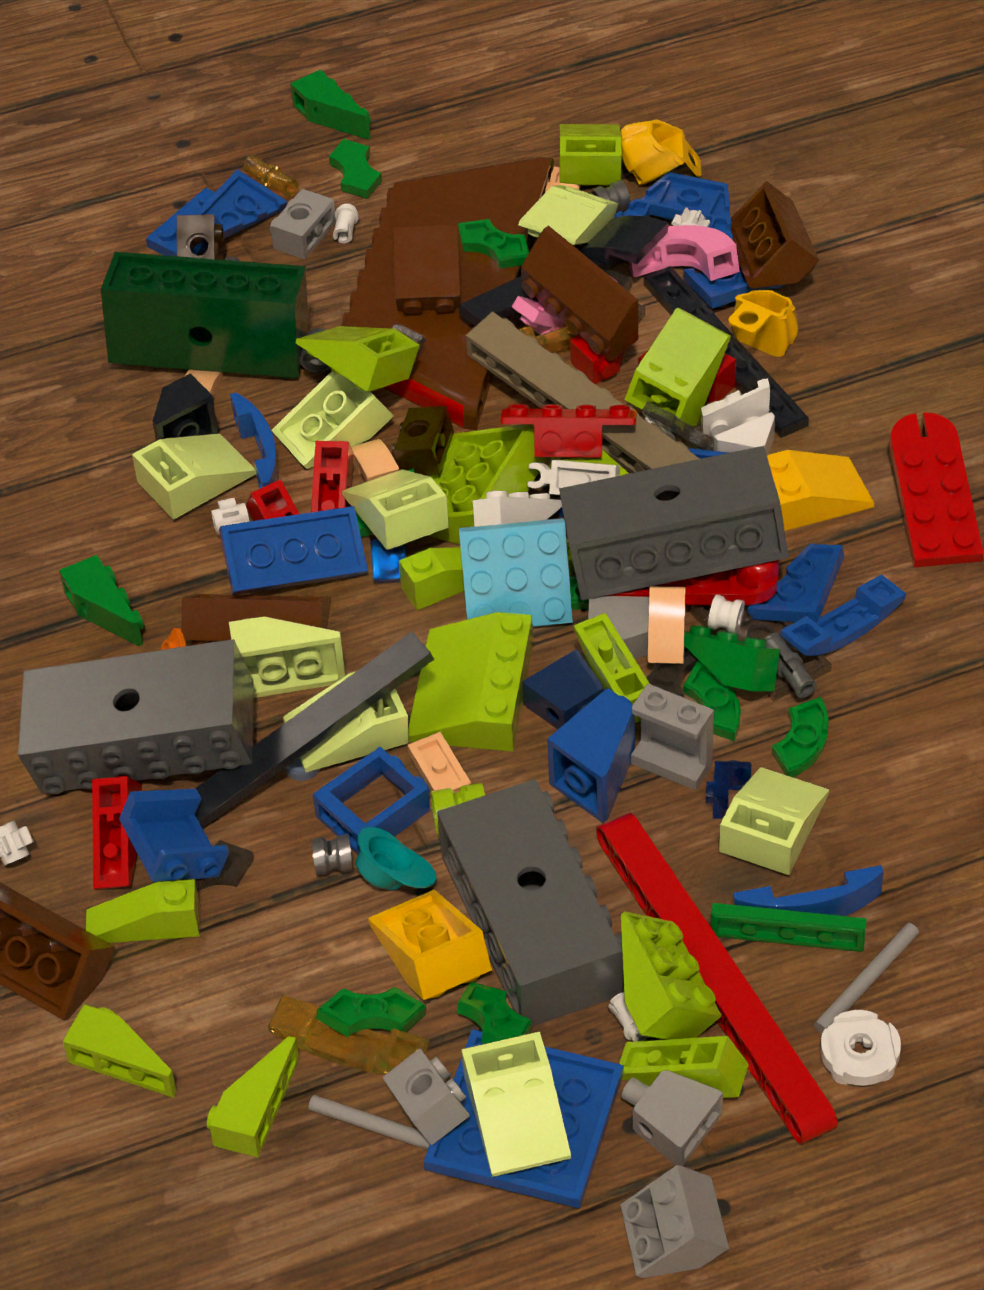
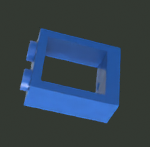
M379 747L313 794L315 815L336 836L349 834L350 847L358 855L360 852L358 834L362 829L376 827L389 832L395 837L430 811V790L421 777H414L405 769L404 764L397 756H391L383 748ZM383 775L405 796L365 824L343 803Z

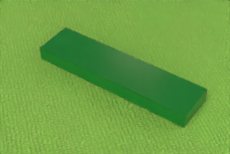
M712 903L711 928L717 937L864 952L867 918Z

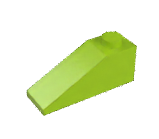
M460 547L428 548L399 560L401 589L416 611L464 591Z
M603 613L574 625V632L590 668L603 685L604 690L609 688L617 695L626 697L634 704L647 683H650L607 614ZM635 715V723L640 722L641 717Z
M195 879L155 882L91 907L86 912V931L108 943L200 937V903Z
M86 1004L83 1005L63 1039L68 1063L174 1098L177 1090L172 1070L119 1015H116L108 1008H95Z
M288 1036L223 1092L218 1106L213 1105L207 1118V1129H210L215 1147L259 1158L299 1062L295 1037Z
M728 1036L626 1042L619 1064L624 1065L622 1080L629 1081L634 1077L644 1084L651 1086L662 1071L668 1070L723 1092V1098L739 1097L749 1066Z

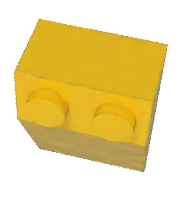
M785 450L767 455L780 500L785 531L874 508V501L849 457Z
M435 889L368 918L370 927L407 985L423 1000L439 997L448 989L462 983L473 982L480 975L492 971L483 931Z

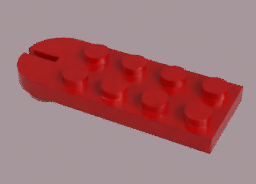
M916 413L902 417L892 428L890 451L913 567L982 562L984 553L959 436L955 426L947 418L935 413H923L920 429Z
M779 560L654 586L685 587V605H712L715 595L724 596L727 601L731 602L736 599L745 602V605L759 604L769 600L777 592ZM650 586L606 596L649 597Z

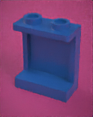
M196 788L134 791L129 793L119 820L152 882L219 877L229 855V850L226 845L212 846L197 820L195 813L202 798Z

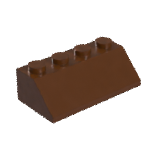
M768 181L731 218V233L736 244L738 261L748 286L753 289L798 283L804 276L813 271L816 263L819 261L794 202Z
M549 225L545 227L521 266L522 289L530 298L535 297L542 303L551 316H557L562 320L572 334L582 337L593 352L602 354L609 361L613 360L639 340L638 299Z
M192 594L182 598L181 633H183L185 640H191V646L212 643V641L231 640L229 622L258 617H269L327 629L331 597Z
M0 883V984L62 1020H68L102 982L115 946Z

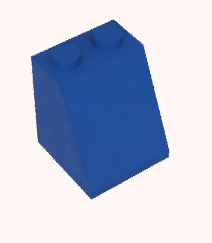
M609 688L605 689L547 738L549 784L602 823L609 818L630 767L631 754L635 749V715L632 714L633 704L629 699L617 695Z

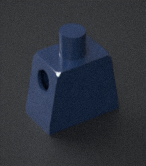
M575 649L522 681L523 705L550 725L559 729L600 695L604 688L583 656Z

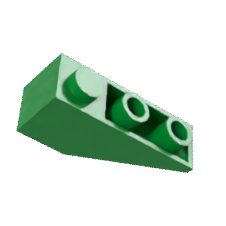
M322 70L315 71L290 83L293 107L309 122L360 138H371L369 126L371 124V117L365 108H361L349 93H345L337 85L336 81L333 78H329Z
M98 555L59 570L64 594L78 616L136 646L143 645L140 630L144 629L143 620L137 610L131 611L129 607L130 601L123 587L117 588L115 585L117 581L112 568L109 565L104 566Z
M690 625V631H684V646L723 685L748 691H774L780 649L766 646V639L745 637V641L738 640L739 634L718 631L717 635H712L711 628Z

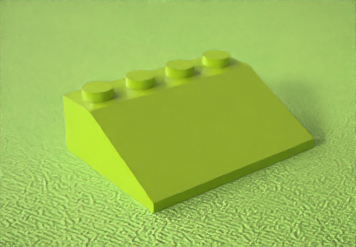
M533 424L454 433L440 474L427 475L446 494L449 528L428 536L460 545L459 528L475 527L473 500L485 499L486 493L492 491H507V497L510 493L529 491L528 482L534 481L540 473L538 469H530L529 464L545 463L548 458L534 457Z
M495 612L429 629L426 648L431 652L434 660L420 671L408 727V742H416L441 732L449 746L514 751L523 702L522 681L527 679L534 643L532 615Z

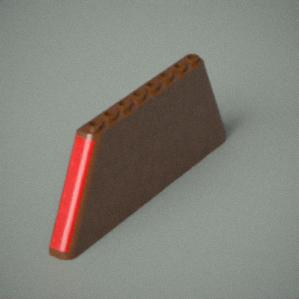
M536 157L395 182L393 188L388 189L387 206L380 211V226L373 231L372 248L367 249L365 254L364 270L360 269L358 273V288L356 291H352L350 310L344 313L342 319V326L397 329L420 345L409 379L382 388L420 407L446 406L452 423L464 429H478L494 374L467 355L466 334L475 325L459 314V308H455L451 312L422 310V312L417 314L397 311L393 227L457 224L458 227V223L490 219L493 226L502 232L525 235L530 253L535 236L527 233L528 228L518 224L520 219L545 194L547 182H550L551 173L554 169L553 158ZM458 232L461 303L522 276L521 266L499 269L497 263L485 254L463 252ZM512 315L506 317V319L511 320Z

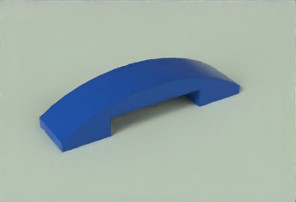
M238 393L230 394L233 417L241 439L254 436L262 459L254 461L257 483L260 489L279 480L273 434L264 416L250 401Z
M881 574L857 587L854 599L823 615L818 619L817 623L808 616H805L782 629L780 635L804 655L814 656L829 653L844 647L873 629L903 602L906 593Z
M882 865L847 871L844 872V883L841 886L774 898L771 886L733 893V905L847 916L863 908L881 894L883 868Z

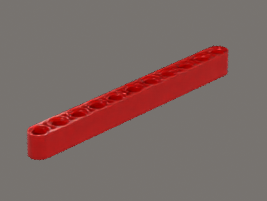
M630 812L596 827V836L603 852L644 914L649 917L672 921L680 928L683 934L682 940L689 954L699 964L698 971L703 981L715 995V1004L722 1015L716 1021L748 1062L749 1072L795 1141L799 1144H804L837 1128V1117L829 1100L635 815Z

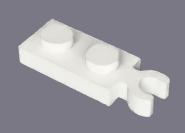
M552 460L550 469L544 463H530L529 468L538 469L541 473V478L539 481L528 482L527 486L543 488L550 484L549 494L560 495L559 488L620 476V465Z

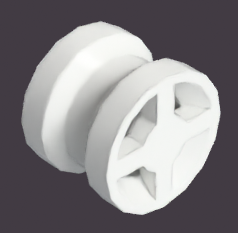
M715 595L710 608L708 628L712 630L723 628L728 632L738 633L744 614L745 602L738 599L731 602L727 601L724 596Z

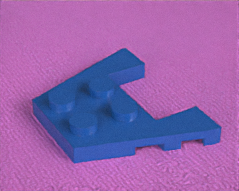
M668 172L646 190V195L643 198H635L629 203V209L624 213L619 211L614 216L615 218L629 215L645 217L655 215L660 216L664 220L673 221L675 215L681 216L685 208H688L689 211L701 210L705 219L710 220L709 228L719 230L733 240L728 184Z

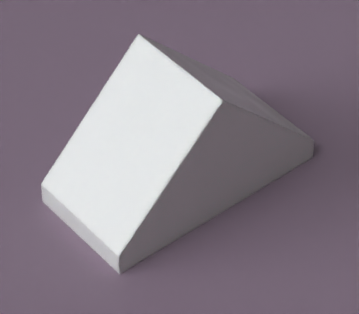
M770 412L715 435L714 451L731 453L764 446L766 455H769L774 441V414Z

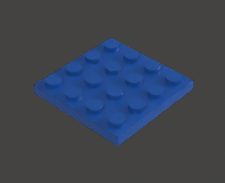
M471 1030L465 1049L483 1045L481 1043L482 1031ZM545 1047L571 1152V1159L492 1177L465 1082L461 1058L453 1080L466 1095V1098L461 1103L470 1116L436 1143L429 1145L424 1159V1170L580 1208L622 1081L624 1065Z

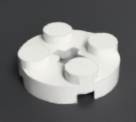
M851 1010L836 1016L827 1030L825 1028L821 1037V1058L825 1067L831 1072L835 1082L842 1085L866 1086L887 1081L893 1077L900 1059L901 1040L898 1031L890 1022L887 1025L884 1021L878 1019V1014L871 1011ZM856 1042H862L866 1048L871 1047V1050L866 1051V1053H857L852 1049L855 1048Z

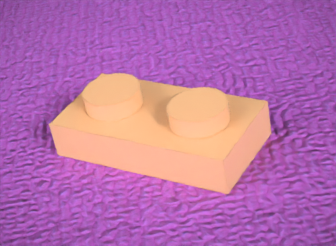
M441 732L407 745L408 754L430 791L451 788L457 793L461 786L471 784Z

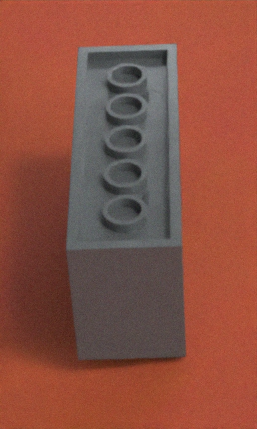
M764 446L559 488L581 601L789 558L780 500Z
M234 639L24 671L18 756L41 794H59L63 791L81 788L92 789V779L128 776L135 781L151 778L163 779L171 775L198 774L206 770L233 769L241 765L252 764L253 678Z
M536 779L437 811L440 850L444 864L471 921L483 931L490 962L503 990L507 991V998L513 1011L530 1018V1021H532L531 1027L611 1000L617 994L623 993L624 979L622 936L620 934L614 935L610 927L612 926L610 913L605 904L599 905L596 899L597 890L594 881L590 875L585 876L581 870L583 865L579 851L576 847L570 848L567 842L568 833L562 819L556 820L553 814L554 805L548 791L542 792Z

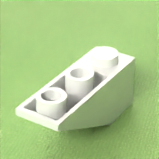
M507 491L487 492L485 499L473 500L474 526L547 520L562 507L561 500L550 499V494L548 493L529 495L528 492L510 493L507 497Z

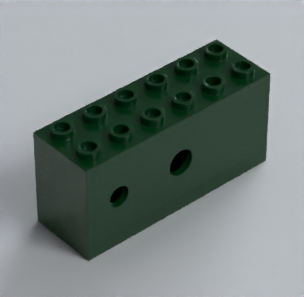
M114 252L101 286L108 363L242 373L252 376L299 377L302 367L300 357L303 348L295 342L297 338L306 336L309 331L306 266Z

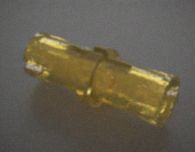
M251 156L247 159L255 164V167L245 162L244 171L259 179L265 187L269 189L274 188L286 197H292L295 194L287 188L288 186L298 190V181L282 173L281 168L275 164H267L257 156Z

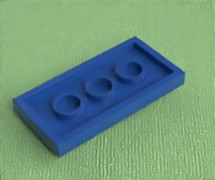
M354 506L223 525L219 528L232 595L366 575L368 572Z

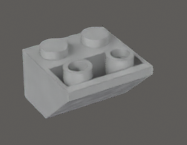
M676 1165L620 1204L637 1277L647 1278L699 1269L729 1249L711 1176Z

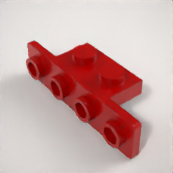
M512 404L508 406V409H502L501 424H534V457L602 458L603 425H636L637 410H630V407L626 405H613L609 409H596L594 405H578L576 409H562L561 405L548 404L542 406V409H528V405Z

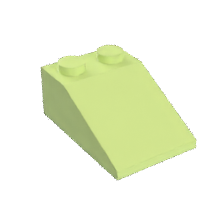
M332 371L272 431L306 469L314 466L315 441H349L351 447L359 445L371 439L394 415L371 391L366 392L358 389L352 381Z
M269 617L229 622L231 639L235 640L253 678V698L331 686L345 677L341 637L338 631Z

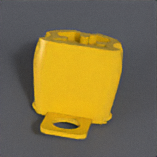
M658 119L628 124L621 129L622 158L628 171L636 177L638 185L650 183L678 166L683 165V163H686L697 177L702 175L701 160L685 140L682 129ZM689 153L691 154V156L693 157V159H694V161H695V166H694V164L692 163V161H691V159H690V157H689Z
M754 290L737 295L735 297L734 313L728 319L729 325L733 326L734 336L740 342L775 357L784 356L790 344H793L798 334V320L791 299L771 290Z

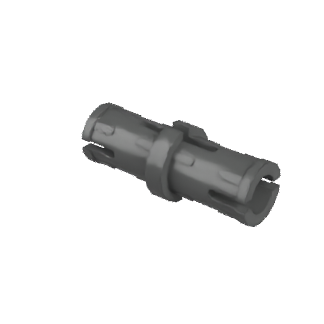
M779 633L768 635L765 638L767 640L766 646L780 649L777 674L788 681L799 698H805L812 694L817 687V683L802 666V658L798 653L791 651Z

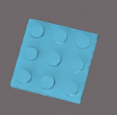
M564 518L459 528L467 619L495 612L532 615L533 626L573 623Z

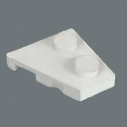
M768 378L757 381L758 388L742 395L738 390L727 395L723 400L714 401L701 407L702 439H714V436L768 414L770 402Z

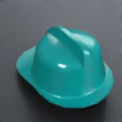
M367 827L358 834L360 852L355 860V865L363 878L370 884L386 890L398 889L403 884L414 888H427L434 884L437 878L431 864L403 845L389 832L376 827Z

